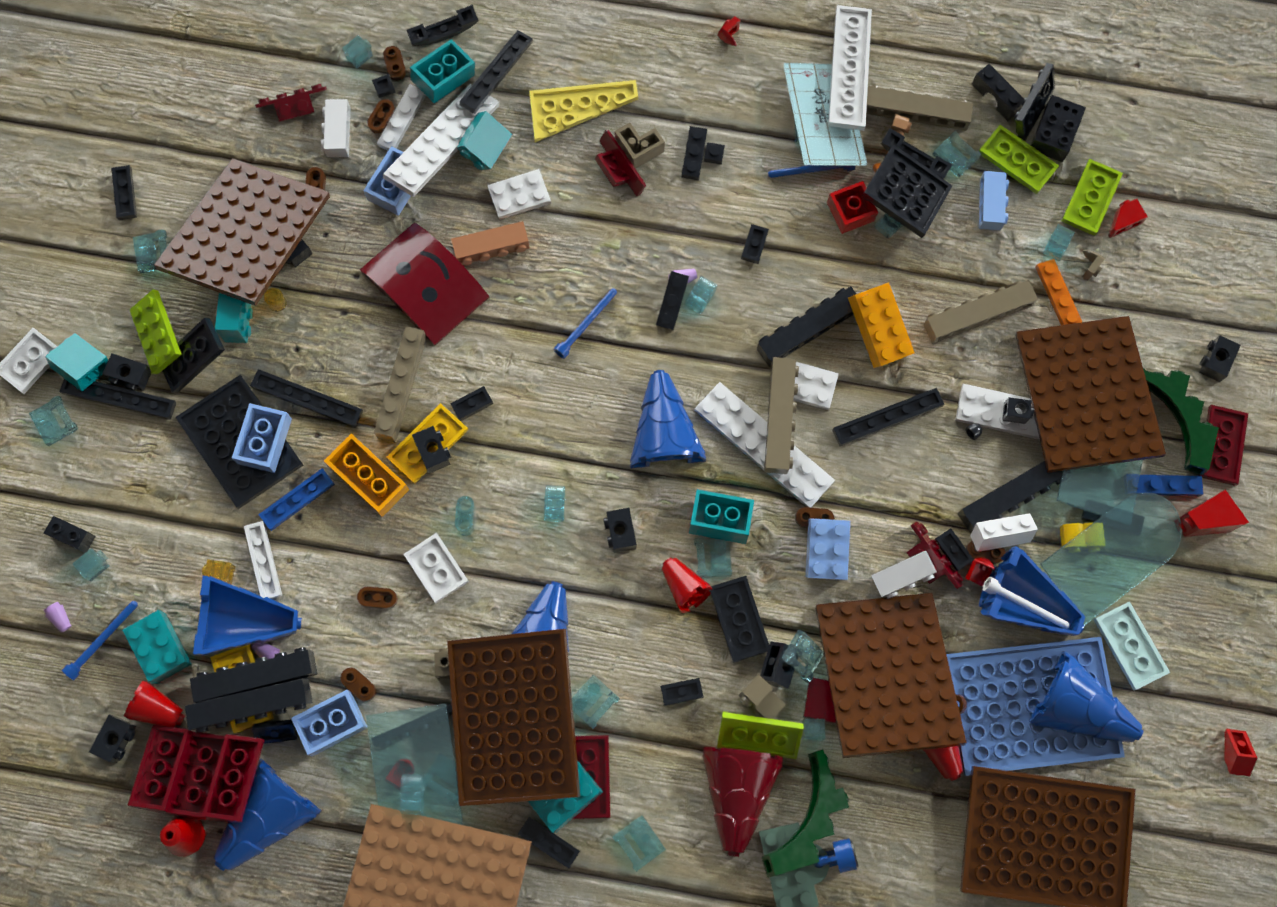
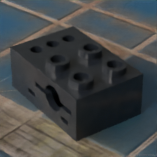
M1051 95L1041 116L1031 146L1043 155L1063 162L1070 152L1086 107Z

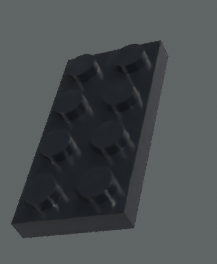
M1046 63L1044 69L1040 70L1038 80L1032 84L1029 96L1025 97L1020 112L1018 111L1015 115L1014 122H1016L1017 136L1025 142L1055 89L1054 64Z
M203 318L178 342L182 355L162 370L172 393H179L225 351L210 318Z
M747 576L711 586L713 589L709 591L732 662L735 663L767 653L769 642Z

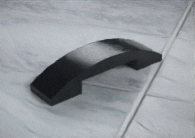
M473 5L456 11L457 15L424 27L423 24L407 29L412 46L438 43L471 28L479 21Z
M891 128L888 130L881 142V145L887 151H889L892 145H895L942 179L946 177L952 164L938 156L935 158L904 141L905 137Z

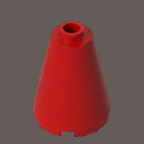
M668 558L663 562L662 572L680 612H689V608L693 605L697 608L711 595L709 590L713 588L679 559Z
M144 680L136 689L132 701L130 700L124 713V717L130 720L174 728L176 725L180 726L186 716L182 714L184 710Z
M958 746L923 750L945 779L953 781L961 777L963 767Z
M179 816L173 818L160 832V840L170 853L179 857L190 856L200 850L206 836L201 820Z

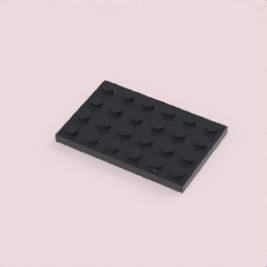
M241 374L175 417L237 509H240L304 466L286 439L275 473L240 465L232 459L249 403L262 406Z

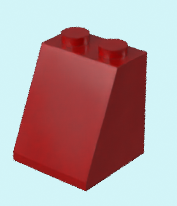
M1226 489L1173 521L1177 531L1184 537L1229 533L1249 523Z

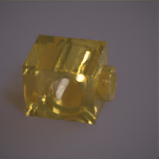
M207 559V563L204 564L202 569V576H212L232 585L236 566L229 562Z

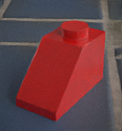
M1138 199L1126 200L1119 205L1120 207L1115 212L1108 234L1110 238L1141 225L1148 216Z
M1226 729L1224 761L1229 773L1238 776H1251L1258 758L1246 731Z

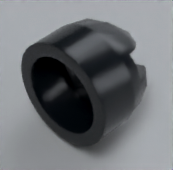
M971 424L965 429L967 435L972 440L979 438L983 432L979 424Z

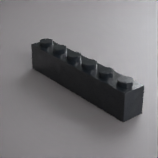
M850 286L847 289H840L836 292V296L831 299L827 297L816 308H809L802 317L797 316L789 322V325L777 328L771 336L766 335L758 341L757 351L767 365L771 366L773 357H787L853 316L854 313L848 297L856 295L853 288Z
M1043 461L961 509L957 514L971 533L976 523L1003 518V513L1008 511L1010 514L1020 508L1018 504L1022 502L1027 504L1034 500L1035 494L1040 492L1042 495L1051 490L1050 486L1056 483L1058 486L1066 481V476L1071 472L1070 470L1047 473L1046 464Z
M302 647L294 649V653L287 654V652L277 653L274 655L275 658L271 659L261 657L255 659L254 663L241 662L235 664L236 667L234 668L220 667L214 673L209 674L208 671L197 673L196 677L190 678L193 703L318 675L314 651Z
M298 679L186 705L185 712L188 730H196V733L209 731L211 726H216V729L228 727L229 722L235 721V724L248 722L250 717H255V720L267 718V714L272 712L275 715L287 713V709L294 708V711L306 709V705L313 703L309 679Z

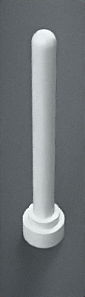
M989 577L985 581L983 591L989 594H999L1063 629L1069 628L1067 621L1001 587L998 580Z

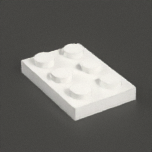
M539 169L487 185L499 220L551 204Z
M32 328L0 362V376L25 394L50 367L45 356L57 346L35 328Z
M796 362V366H799V375L795 377V384H798L797 395H794V401L829 410L839 373Z
M437 533L404 553L407 561L435 603H438L469 582Z

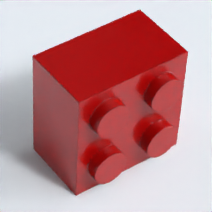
M863 181L829 194L827 205L841 234L876 220L878 215L876 206L861 197L866 189Z

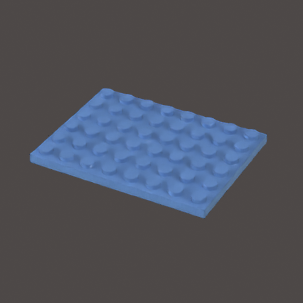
M1101 637L946 654L955 694L962 695L967 702L966 710L960 714L967 742L965 746H959L964 776L971 775L972 766L1011 771L1125 757L1122 742L1039 727L1029 722L1036 705L1042 703L1057 674V670L1054 668L1063 651L1073 656L1113 696Z

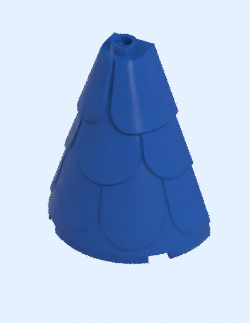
M664 370L654 371V374L650 375L641 406L642 413L630 458V469L650 467V462L687 459V463L706 462L705 451L683 407L684 402L671 377Z
M1014 546L1001 557L1003 562L998 567L994 566L995 570H992L989 577L998 580L1001 587L1067 621L1069 628L1063 629L999 594H989L983 591V589L979 600V607L982 608L981 614L993 620L1038 628L1044 632L1076 636L1083 631V623L1086 617L1022 549Z
M202 576L201 606L193 655L203 656L256 642L264 643L296 634L297 629L301 630L302 618L298 617L297 610L212 576Z
M551 581V584H546L527 609L526 615L512 634L566 629L569 652L566 590L562 588L563 584Z
M1063 651L1054 668L1057 670V674L1042 703L1036 705L1029 722L1039 727L1064 730L1068 733L1091 735L1098 739L1126 743L1138 741L1144 732L1142 724L1073 656Z
M261 758L257 765L242 822H227L214 855L216 860L214 864L222 871L225 869L233 870L258 856L267 847L287 837L289 833L313 820L321 812L308 798L300 796L275 774L276 771Z

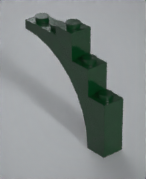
M1143 368L1149 391L1164 402L1180 426L1185 444L1184 470L1204 475L1210 468L1219 428L1208 422H1200L1204 401L1194 396H1185L1190 375L1185 374L1183 371L1171 370L1167 376H1164L1161 372H1150Z
M823 749L808 754L812 772V791L804 820L795 834L785 844L761 857L767 878L818 863L819 852L813 841L835 835L833 831L834 824L828 814L849 808V799L843 787L835 788V779L830 772L829 760Z

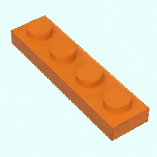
M1051 259L1037 264L1035 268L1060 324L1081 323V317L1055 260Z

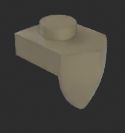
M1083 250L1084 256L1092 263L1082 276L1089 280L1092 275L1096 277L1102 270L1100 265L1105 260V257L1094 251Z

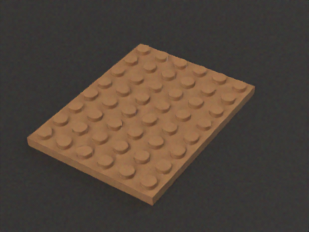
M371 804L343 907H517L532 841Z

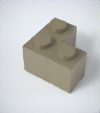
M628 123L615 131L616 141L635 168L664 153L665 141L656 128L639 136L632 124Z
M759 674L739 694L741 697L739 701L747 709L751 707L756 712L754 714L755 717L773 719L786 705L772 692L773 688Z

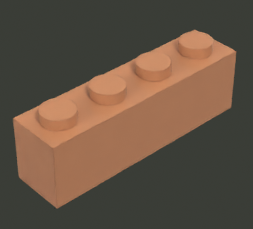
M523 221L451 238L455 256L463 266H468L476 261H487L496 256L504 257L513 252L521 253L530 248Z

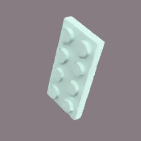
M1130 601L1093 619L1133 691L1170 673Z

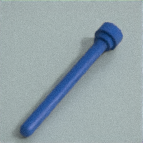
M808 165L772 170L768 172V176L775 178L840 168L852 171L855 170V165Z
M612 288L565 342L558 343L553 350L559 357L565 359L568 356L570 346L617 294L616 289Z
M136 601L130 602L74 663L67 664L61 671L70 679L75 680L80 675V668L137 608L138 603Z

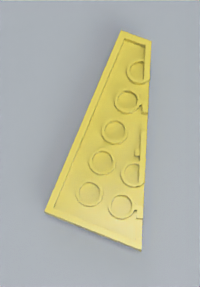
M636 80L529 91L535 142L638 100Z

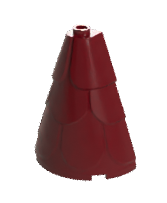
M703 747L702 757L709 782V792L715 811L714 819L722 850L727 851V856L739 857L740 853L745 852L760 822L759 817L781 771L783 757L778 755L771 756V754L756 751Z

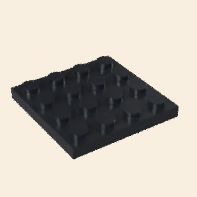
M892 145L861 197L923 238L950 192L952 185L901 149Z

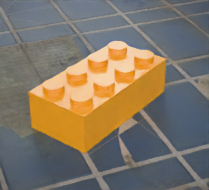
M889 282L848 297L873 368L915 354Z
M352 433L324 460L326 465L381 517L409 491L408 486Z

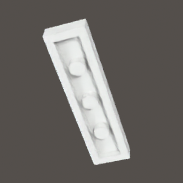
M411 84L408 86L377 142L378 147L388 151L391 146L397 149L426 97L418 87Z
M260 521L244 526L260 596L270 599L281 597L282 592L265 523Z

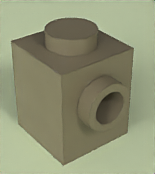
M448 648L439 649V652L434 653L435 677L437 679L450 678Z

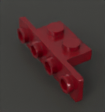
M317 84L311 86L312 90L305 91L304 88L294 90V95L287 96V93L276 95L277 99L271 101L269 97L259 99V104H255V106L259 108L274 104L279 121L315 112L309 94L327 90V87Z
M605 130L599 142L606 152L597 154L595 161L613 187L627 183L634 194L640 196L646 187L644 180L630 162L615 137L609 130Z
M918 522L911 524V528L921 542L906 553L909 557H913L923 551H927L937 571L933 574L935 578L927 582L931 584L946 574L956 589L964 585L962 583L963 578L957 571L954 572L951 568V562L947 556L940 553L937 542L929 538L926 527Z

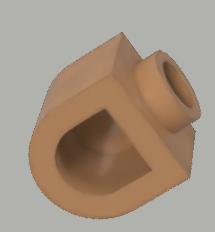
M895 114L891 129L904 136L905 133H909L912 123L909 122V118Z

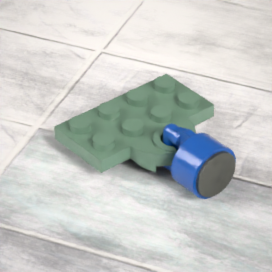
M799 822L759 831L764 855L777 850L785 844L798 830ZM848 838L832 842L834 850L825 851L819 845L814 844L819 852L818 863L770 877L776 907H818L819 903L814 885L821 882L827 876L829 867L838 865L840 873L857 870V867H859L852 840Z

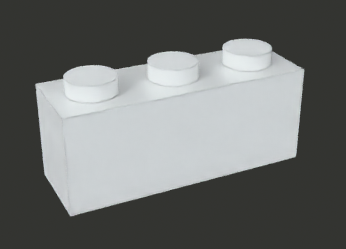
M325 99V107H322L325 123H322L324 139H321V149L325 151L327 157H349L351 108L347 99Z
M1031 514L978 522L970 536L977 552L1030 543L1038 529Z
M923 551L871 576L881 597L886 596L889 599L898 595L897 590L905 588L906 591L915 587V582L921 579L923 582L935 578L933 574L937 571L927 551Z

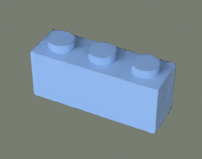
M984 171L980 178L979 229L1001 231L1004 224H1007L1008 213H1005V209L1008 206L1006 191L1008 190L1009 180H1006V173Z

